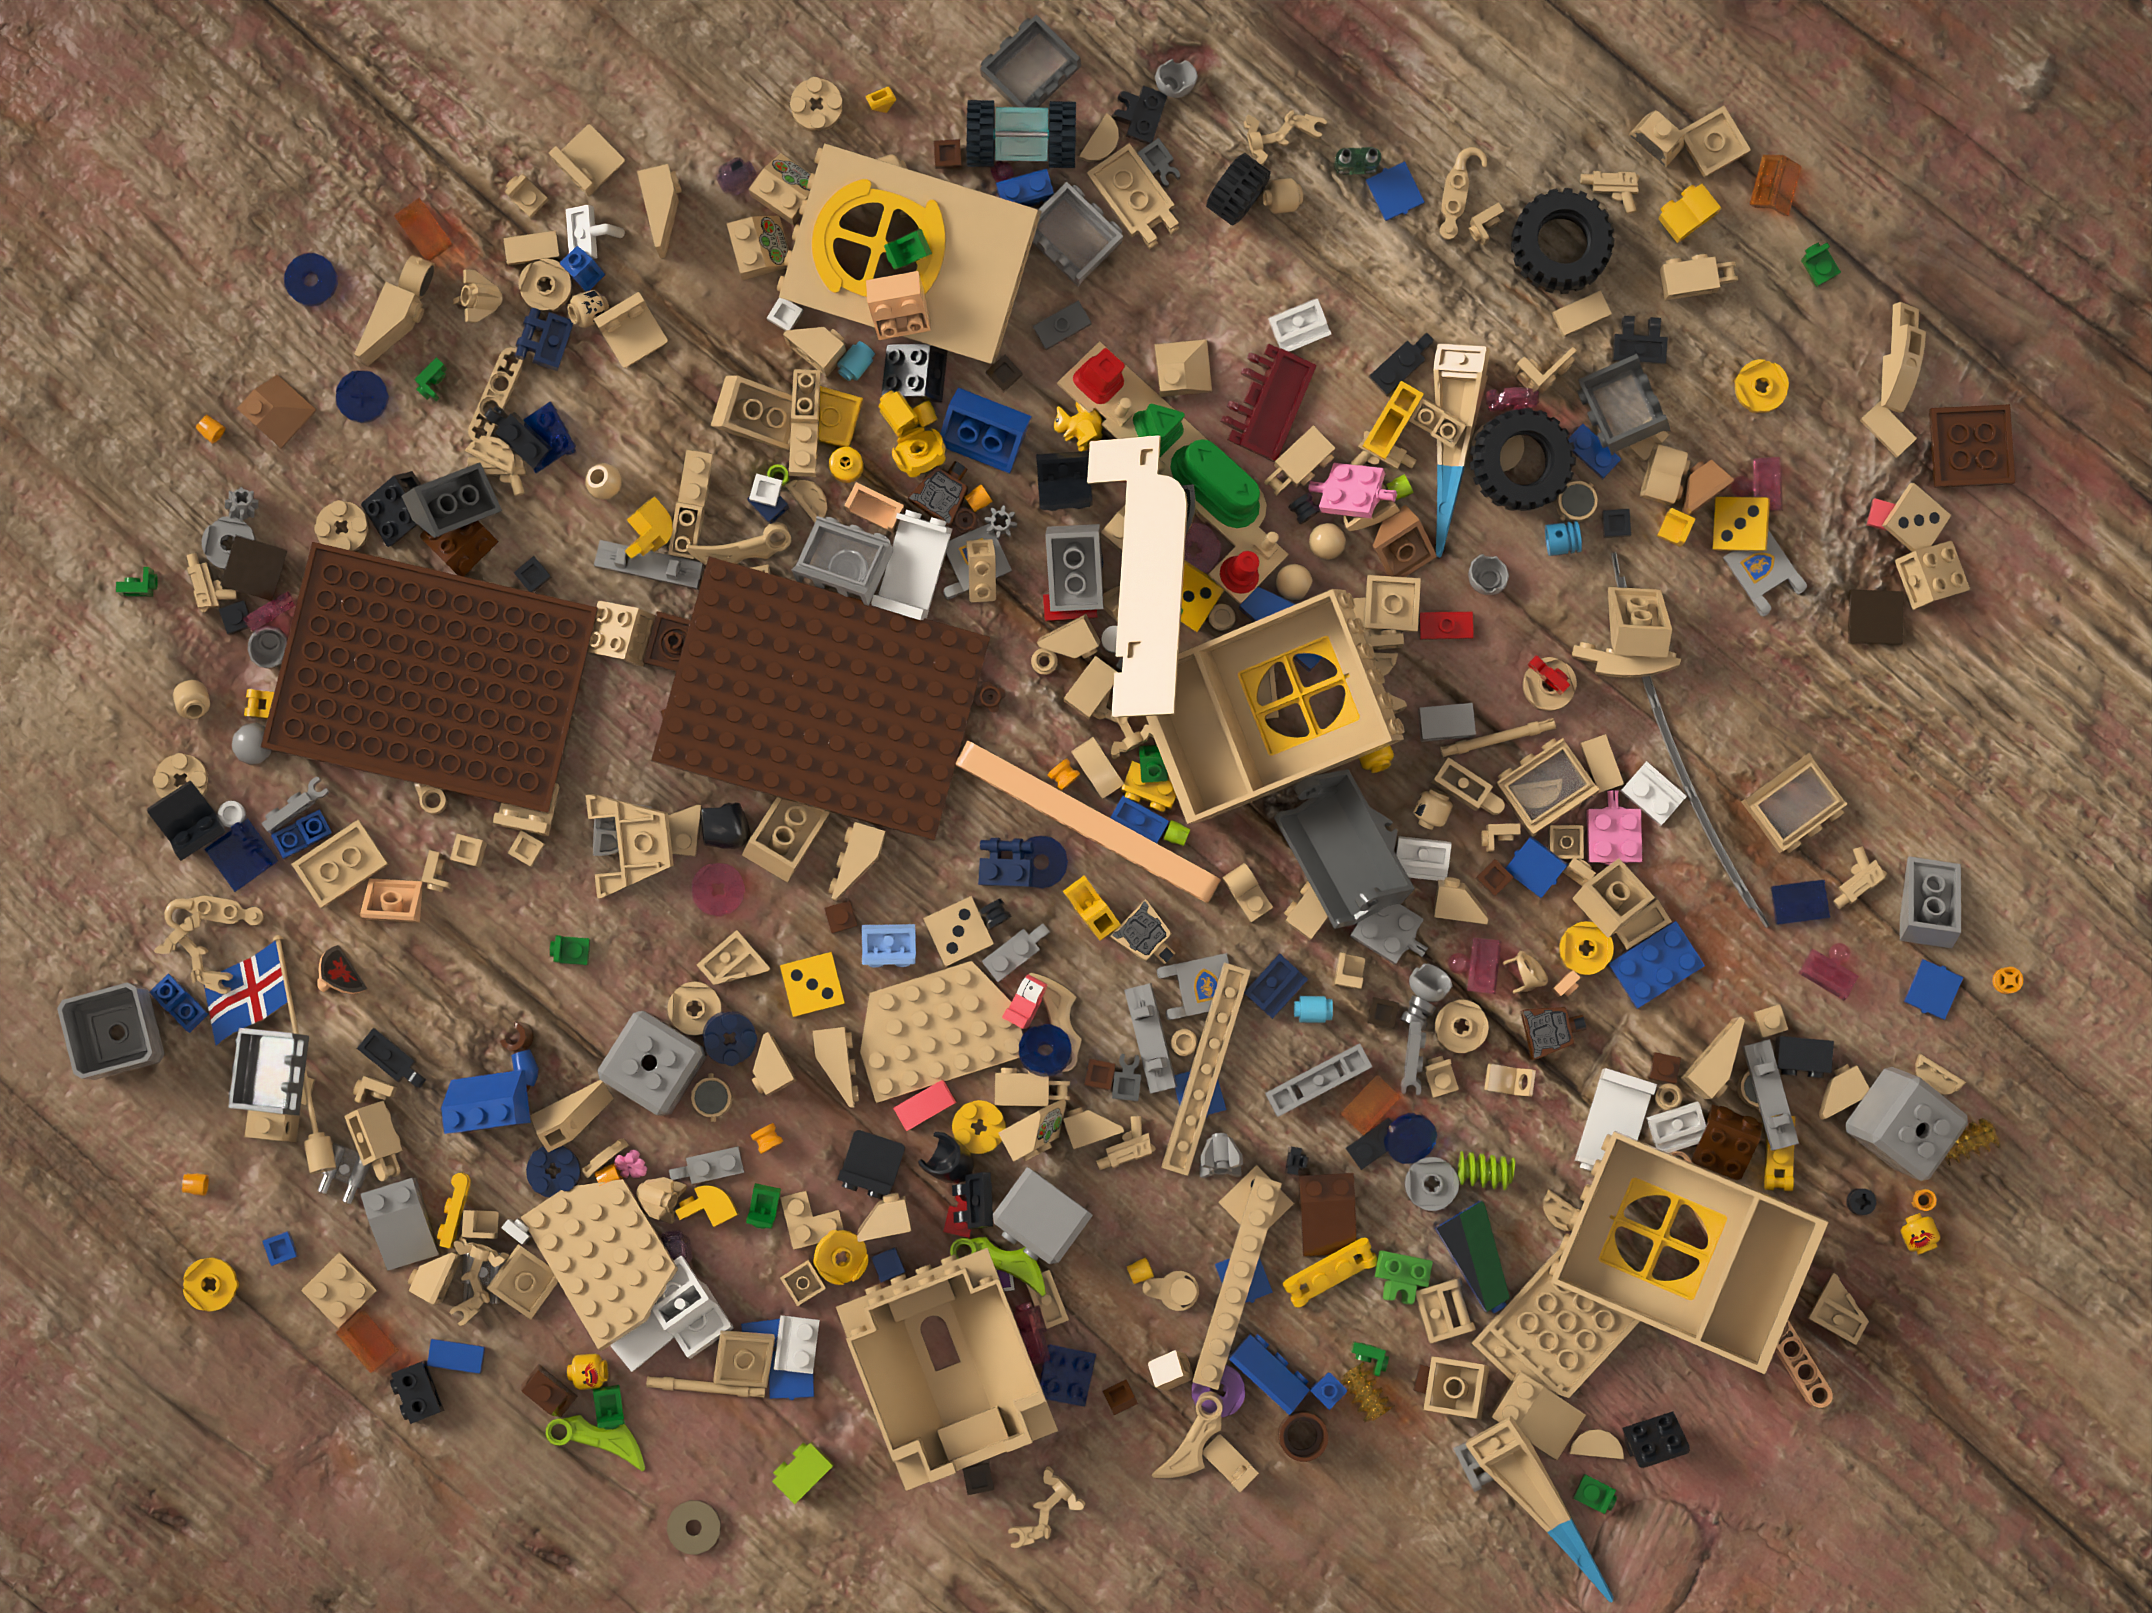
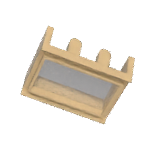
M1555 738L1542 746L1544 751L1536 756L1533 753L1529 754L1520 761V767L1514 771L1509 768L1498 776L1499 781L1496 783V788L1532 837L1536 836L1537 832L1547 825H1552L1558 821L1559 817L1568 811H1573L1589 797L1596 796L1600 790L1568 747L1564 738L1556 741Z
M1810 752L1741 801L1779 853L1787 850L1788 853L1792 852L1802 844L1799 839L1806 834L1812 837L1823 829L1820 825L1828 818L1831 822L1844 813L1842 808L1847 805V802L1843 800L1813 760Z

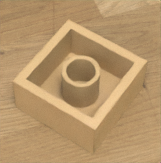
M1550 825L1548 827V850L1561 860H1572L1574 857L1577 860L1584 859L1583 825Z
M810 1260L780 1277L797 1306L827 1288Z

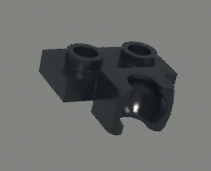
M1147 86L1141 88L1139 96L1121 91L1117 99L1126 105L1127 110L1117 109L1111 117L1124 124H1130L1126 137L1149 145L1153 142L1167 95Z

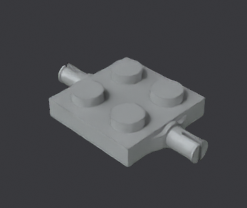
M1401 904L1388 906L1358 922L1350 937L1394 965L1408 949L1416 952L1421 957H1423L1428 947L1415 940L1416 932L1424 919Z

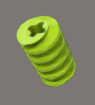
M1461 1151L1458 1162L1460 1184L1464 1185L1466 1179L1469 1178L1471 1186H1475L1479 1179L1482 1188H1485L1487 1182L1491 1181L1493 1189H1496L1498 1183L1501 1182L1503 1190H1507L1509 1184L1513 1181L1515 1158H1511L1509 1164H1507L1506 1157L1501 1156L1497 1163L1495 1155H1490L1486 1162L1484 1154L1480 1153L1477 1160H1475L1474 1153L1469 1152L1465 1159L1463 1151Z

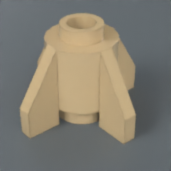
M465 269L463 270L464 283L469 285H465L462 288L461 296L454 298L453 304L467 306L468 308L465 309V322L476 323L497 310L502 303V293L496 285L476 270Z
M665 1177L648 1179L638 1186L636 1197L638 1198V1203L649 1217L657 1220L661 1219L672 1224L675 1221L673 1210L677 1204L678 1196L680 1197L686 1190V1184L677 1181L673 1182V1180Z

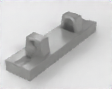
M603 540L599 541L594 562L595 567L698 590L704 565L702 562L649 551L644 556L639 553L632 559L629 557L626 566L627 554L624 550L629 546Z
M1152 983L1125 989L1150 1094L1177 1087Z
M1770 1039L1743 1046L1771 1151L1799 1144Z
M1359 1043L1266 1092L1265 1095L1278 1118L1372 1068V1065ZM1297 1086L1299 1087L1303 1096H1301V1094L1299 1093Z

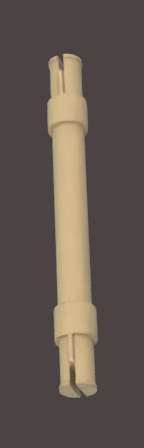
M1554 718L1541 722L1535 721L1506 731L1470 740L1457 741L1455 744L1440 747L1443 758L1454 754L1460 755L1489 745L1528 735H1538L1541 732L1556 729Z
M647 1376L646 1383L647 1388L737 1395L738 1397L752 1396L765 1398L766 1390L763 1387L714 1384V1382L675 1379V1377L665 1376L663 1378Z

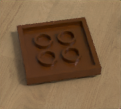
M2010 404L1929 409L1934 488L2010 485L2015 483Z

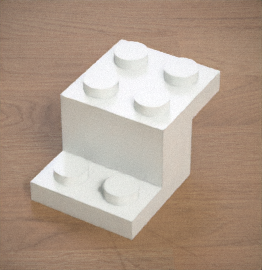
M679 1256L674 1260L678 1267L676 1274L667 1283L665 1292L662 1297L658 1298L651 1310L663 1329L675 1337L687 1358L691 1359L720 1338L721 1330L731 1331L734 1327L708 1286L696 1277L685 1258Z

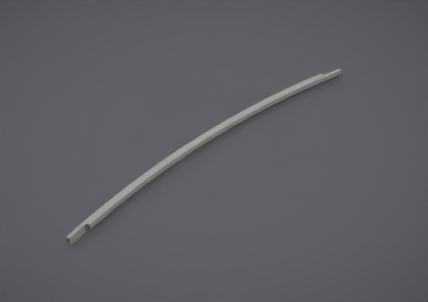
M1616 552L1611 553L1617 587L1627 588L1625 576L1619 577L1620 570ZM1651 676L1641 677L1670 758L1712 847L1748 909L1752 907L1765 928H1767L1770 924L1728 857L1690 781L1664 717Z

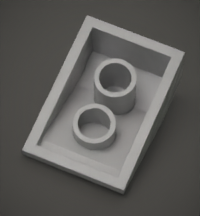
M1100 524L1047 527L1046 550L1050 612L1103 609Z
M1908 857L1900 912V941L1953 948L1961 934V864Z
M417 1178L406 1179L361 1193L366 1215L387 1271L440 1255Z

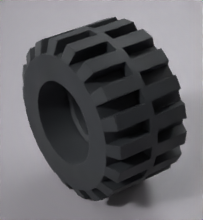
M1243 153L1232 162L1209 195L1206 207L1230 225H1235L1246 215L1258 199L1270 179L1271 171L1246 153Z

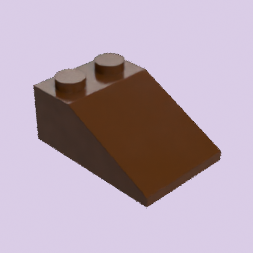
M1354 1173L1298 1176L1303 1256L1331 1255L1355 1242Z

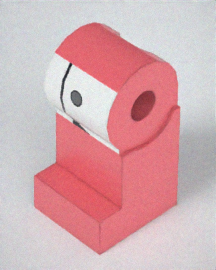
M1028 974L1020 984L1009 1008L1006 1009L1002 1018L1022 1029L1029 1028L1042 1002L1047 984Z

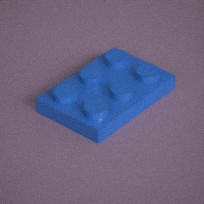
M1674 921L1608 963L1636 1009L1705 966L1677 921Z

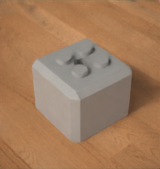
M124 983L62 1000L57 1008L73 1074L81 1079L97 1080L161 1062L165 1055L149 990L141 985ZM116 1025H121L125 1030V1035L121 1040H115L111 1035V1031Z
M639 1011L633 1013L598 1068V1075L601 1081L655 1115L665 1116L672 1114L705 1062L707 1054L703 1046L650 1013ZM647 1055H653L657 1059V1066L651 1071L645 1070L642 1066L643 1058Z
M1894 1067L1883 1069L1847 1120L1846 1132L1894 1170L1919 1181L1929 1180L1967 1127L1968 1119L1963 1111L1920 1077ZM1924 1123L1926 1129L1921 1136H1917V1126Z
M1029 1167L1025 1169L993 1213L994 1224L1004 1231L1002 1236L1014 1245L1017 1241L1026 1247L1023 1252L1036 1261L1040 1257L1048 1264L1059 1263L1093 1216V1214Z

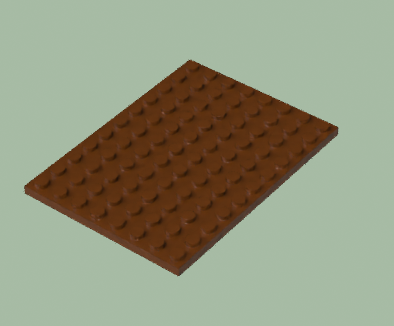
M312 542L261 748L549 814L598 607Z
M709 556L651 762L934 841L990 637L926 618L918 620L873 606L871 603L867 606L860 599L846 597L839 593Z

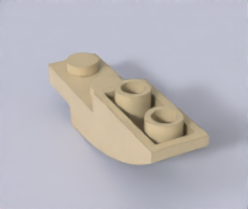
M1903 302L1893 304L1891 354L1883 356L1881 406L1898 413L1904 412L1915 388L1923 360L1926 331L1918 328L1919 309Z
M794 369L789 476L816 477L820 416V370Z
M691 449L686 450L668 555L695 559L687 551L686 546H698L711 481L713 453Z
M1580 642V646L1574 645L1571 657L1597 664L1596 675L1618 678H1638L1664 673L1679 667L1681 662L1680 658H1676L1677 654L1670 651L1668 652V657H1658L1656 659L1646 656L1622 657L1615 655L1613 649L1606 648V652L1595 650V645Z

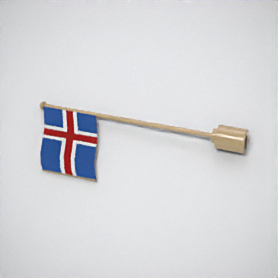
M281 935L274 936L273 943L253 957L221 971L233 975V978L229 981L222 979L223 986L231 988L229 993L220 994L205 988L216 1047L238 1032L239 1028H247L268 1018L287 1003L293 1033L299 1034L281 940H283ZM305 1067L303 1084L313 1134L308 1135L309 1140L304 1141L309 1172L310 1174H318L332 1171L337 1167L331 1137L325 1136L324 1132H318Z

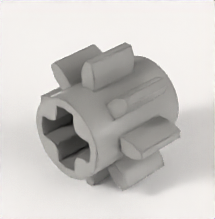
M242 487L234 492L229 491V499L225 500V509H230V518H239L241 522L249 516L254 518V509H258V500L253 499L254 491L249 492Z
M1004 505L1000 511L991 508L992 517H985L984 519L985 522L991 523L987 533L996 532L997 539L1000 538L1001 534L1005 533L1008 537H1011L1010 528L1017 527V523L1011 522L1015 512L1008 514L1005 512ZM1000 517L1002 520L1006 518V526L1004 528L1001 525L995 526L997 524L996 518Z

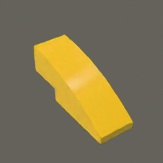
M1401 381L1362 447L1385 460L1424 393Z

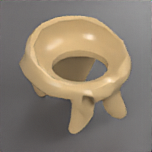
M1519 951L1516 957L1503 962L1505 965L1517 961L1525 984L1513 990L1514 994L1532 991L1536 987H1542L1548 983V977L1541 965L1524 951Z

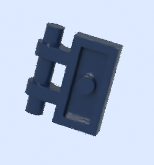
M531 308L529 315L525 317L523 322L524 330L522 336L517 339L515 345L517 347L515 357L524 360L527 352L530 351L535 353L532 363L558 371L574 323L568 318L550 312L546 321L540 320L541 311ZM535 330L542 332L539 343L532 341Z
M994 837L990 838V840H981L980 850L990 851V858H980L978 885L1032 887L1034 861L1024 860V852L1033 851V842L1024 841L1022 838H1014L1013 841H1004ZM1001 851H1012L1013 859H1001Z

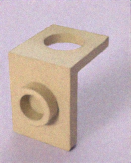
M1488 1064L1485 1090L1532 1097L1536 1070ZM1526 1075L1528 1078L1527 1087L1523 1090L1522 1079Z

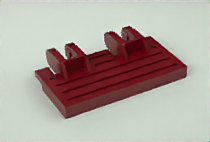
M1267 344L1264 355L1274 359L1273 362L1254 353H1249L1247 357L1250 362L1266 368L1265 375L1263 376L1250 368H1243L1241 371V375L1255 381L1251 382L1243 403L1252 406L1253 410L1239 403L1229 401L1227 407L1230 410L1247 418L1243 424L1232 417L1222 416L1220 422L1235 429L1231 430L1228 441L1275 462L1280 455L1317 365L1282 348L1279 349L1271 344Z

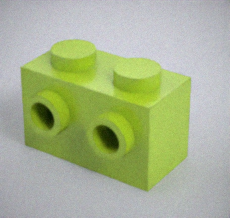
M803 1442L792 1453L796 1458L789 1465L784 1461L773 1472L776 1478L772 1482L794 1505L834 1466V1463L813 1442L808 1446Z

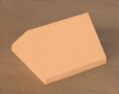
M369 878L360 917L366 920L420 923L422 881Z

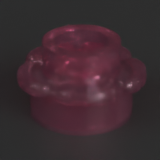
M997 161L994 167L990 168L991 175L996 183L1011 179L1014 176L1012 167L1007 162Z

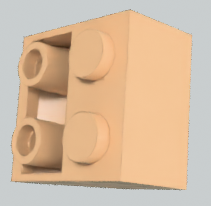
M919 271L866 280L867 303L878 340L931 331Z

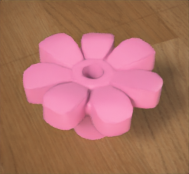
M630 1150L625 1157L621 1155L616 1156L614 1165L616 1170H621L620 1176L628 1178L630 1174L632 1178H640V1176L646 1175L647 1167L644 1166L645 1162L639 1159L640 1153L638 1151Z

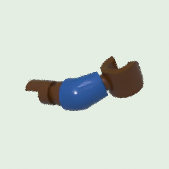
M514 1022V1028L520 1033L519 1041L514 1044L511 1039L500 1040V1043L505 1049L514 1052L511 1055L513 1071L525 1070L528 1092L530 1087L535 1085L539 1073L538 1065L531 1050H527L532 1044L534 1036L528 1024Z

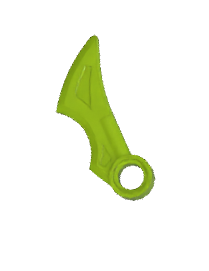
M987 1237L974 1239L960 1238L951 1245L950 1254L951 1256L956 1254L957 1259H959L957 1250L960 1246H969L972 1250L971 1254L988 1248L995 1269L1020 1279L1042 1297L1046 1295L1038 1263L1023 1252L1026 1247L1014 1251L1001 1250L995 1247Z
M576 1415L568 1418L554 1419L546 1427V1437L554 1445L561 1446L570 1440L611 1452L628 1461L640 1471L645 1470L640 1448L625 1424L619 1425L616 1429L606 1430L588 1423L581 1415ZM556 1424H562L566 1427L567 1435L564 1439L558 1440L553 1437L552 1428Z

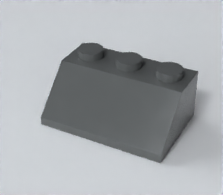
M480 462L414 487L402 495L412 520L434 538L502 511Z

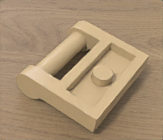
M1461 1278L1416 1290L1415 1297L1429 1343L1476 1330L1474 1322L1470 1321L1460 1287L1463 1286ZM1443 1291H1451L1460 1326L1453 1327Z

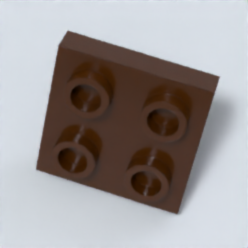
M657 611L643 663L676 672L691 620Z

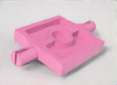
M1333 463L1329 478L1325 483L1310 481L1308 487L1309 492L1323 493L1319 505L1321 513L1363 518L1372 517L1374 508L1380 500L1395 502L1397 497L1396 490L1382 489L1385 472L1383 468Z
M1607 791L1608 807L1586 810L1588 863H1602L1609 866L1618 858L1624 864L1642 862L1641 809L1619 807V791Z

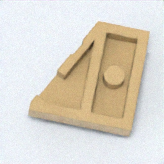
M695 805L668 815L672 854L696 857L702 811L701 805Z
M738 930L732 933L697 964L713 985L771 970Z
M1831 1273L1807 1318L1856 1345L1869 1321L1858 1308L1851 1294L1847 1292L1838 1275Z

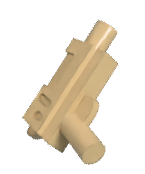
M1593 171V174L1580 175V184L1592 185V193L1612 194L1613 200L1623 201L1627 214L1637 211L1632 194H1638L1639 192L1637 182L1640 176L1636 172L1601 173V171Z
M1365 431L1364 439L1357 447L1362 452L1350 462V465L1363 466L1366 462L1377 465L1380 460L1397 470L1401 463L1412 469L1417 460L1407 455V450L1400 449L1395 445L1385 460L1362 447L1370 432Z
M514 454L516 466L513 475L476 457H468V467L480 462L486 476H500L501 482L511 483L514 496H520L525 493L520 476H527L526 461L518 454Z
M197 553L187 555L189 563L187 571L188 575L191 576L195 591L193 592L198 609L206 612L210 608L221 607L219 600L238 599V591L223 589L220 586L221 582L219 580L213 581L209 564L207 562L200 564Z
M1863 846L1853 849L1858 863L1851 868V873L1854 876L1838 887L1842 895L1833 901L1838 909H1841L1848 903H1854L1860 895L1868 889L1874 888L1887 875V872L1880 868L1876 860L1869 864Z
M1141 1116L1131 1117V1131L1122 1136L1123 1143L1106 1148L1108 1156L1096 1160L1099 1170L1111 1166L1112 1169L1117 1168L1120 1164L1152 1155V1152L1156 1150L1155 1146L1150 1143L1149 1133L1142 1135Z

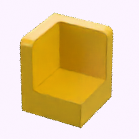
M1671 508L1664 518L1657 537L1681 547L1689 535L1695 518Z

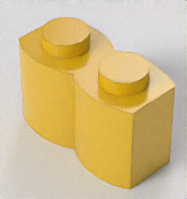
M1692 184L1681 193L1683 198L1677 202L1671 200L1660 209L1662 213L1658 219L1677 243L1708 222L1721 210L1720 205L1703 184L1697 187Z
M891 390L879 399L881 401L878 406L880 413L898 438L905 432L918 426V416L900 391L894 393Z

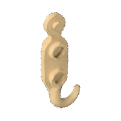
M1476 147L1463 149L1458 154L1456 163L1446 178L1441 203V212L1445 216V222L1439 229L1443 239L1451 240L1456 237L1458 233L1456 219L1460 218L1465 210L1469 188V177L1466 169L1467 158L1471 155L1478 156L1482 161V166H1487L1485 153Z
M207 895L189 899H175L166 906L164 912L167 924L174 929L180 926L172 919V913L178 908L186 909L192 914L200 912L201 919L226 924H235L239 920H245L248 924L257 926L264 919L263 911L257 907L243 909L234 900Z

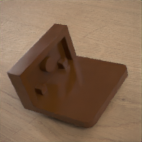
M479 521L435 538L425 530L420 534V538L459 576H465L499 542Z
M1712 1104L1708 1112L1707 1125L1692 1155V1162L1732 1179H1742L1761 1139L1762 1123L1751 1116L1737 1114L1728 1107Z

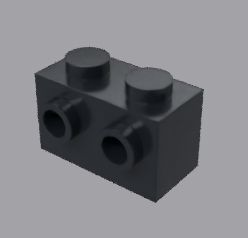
M1786 1036L1776 1037L1775 1060L1778 1069L1781 1070V1075L1797 1076V1071L1808 1072L1807 1077L1824 1078V1073H1832L1834 1041Z
M421 1361L391 1373L393 1379L390 1380V1384L394 1394H399L403 1403L400 1405V1411L404 1420L409 1419L410 1424L445 1411L426 1361Z

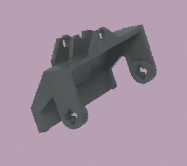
M1349 769L1310 776L1295 785L1294 791L1300 800H1309L1295 809L1278 812L1274 819L1334 929L1354 925L1388 906L1401 904L1415 888L1394 852L1398 831L1397 829L1388 831L1385 826H1391L1393 822L1369 807Z

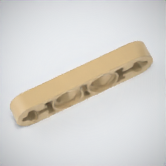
M506 348L501 352L468 428V434L472 441L478 440L474 430L480 429L483 425V421L479 417L482 416L488 420L484 416L485 404L493 401L503 410L507 406L525 361L516 358L518 363H512L509 369L510 373H514L512 377L506 372L500 371V369L503 368L506 371L508 362L505 358L507 356L512 357L516 353V348ZM500 377L508 379L509 382L508 388L504 391H498L494 387L496 379ZM486 422L484 430L487 432V435H481L480 438L493 437L498 425L493 423L490 425Z

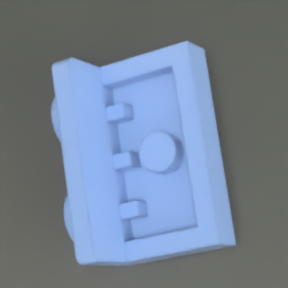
M915 924L862 925L863 965L874 968L887 964L907 967L910 964L916 963Z

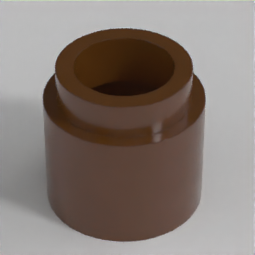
M1296 1411L1286 1416L1281 1422L1278 1429V1441L1283 1451L1290 1458L1300 1462H1308L1318 1458L1325 1451L1328 1444V1431L1323 1421L1315 1414L1308 1411ZM1297 1421H1308L1315 1427V1442L1307 1449L1294 1448L1288 1441V1430Z

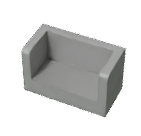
M1473 703L1420 707L1418 709L1421 742L1471 738L1476 735Z

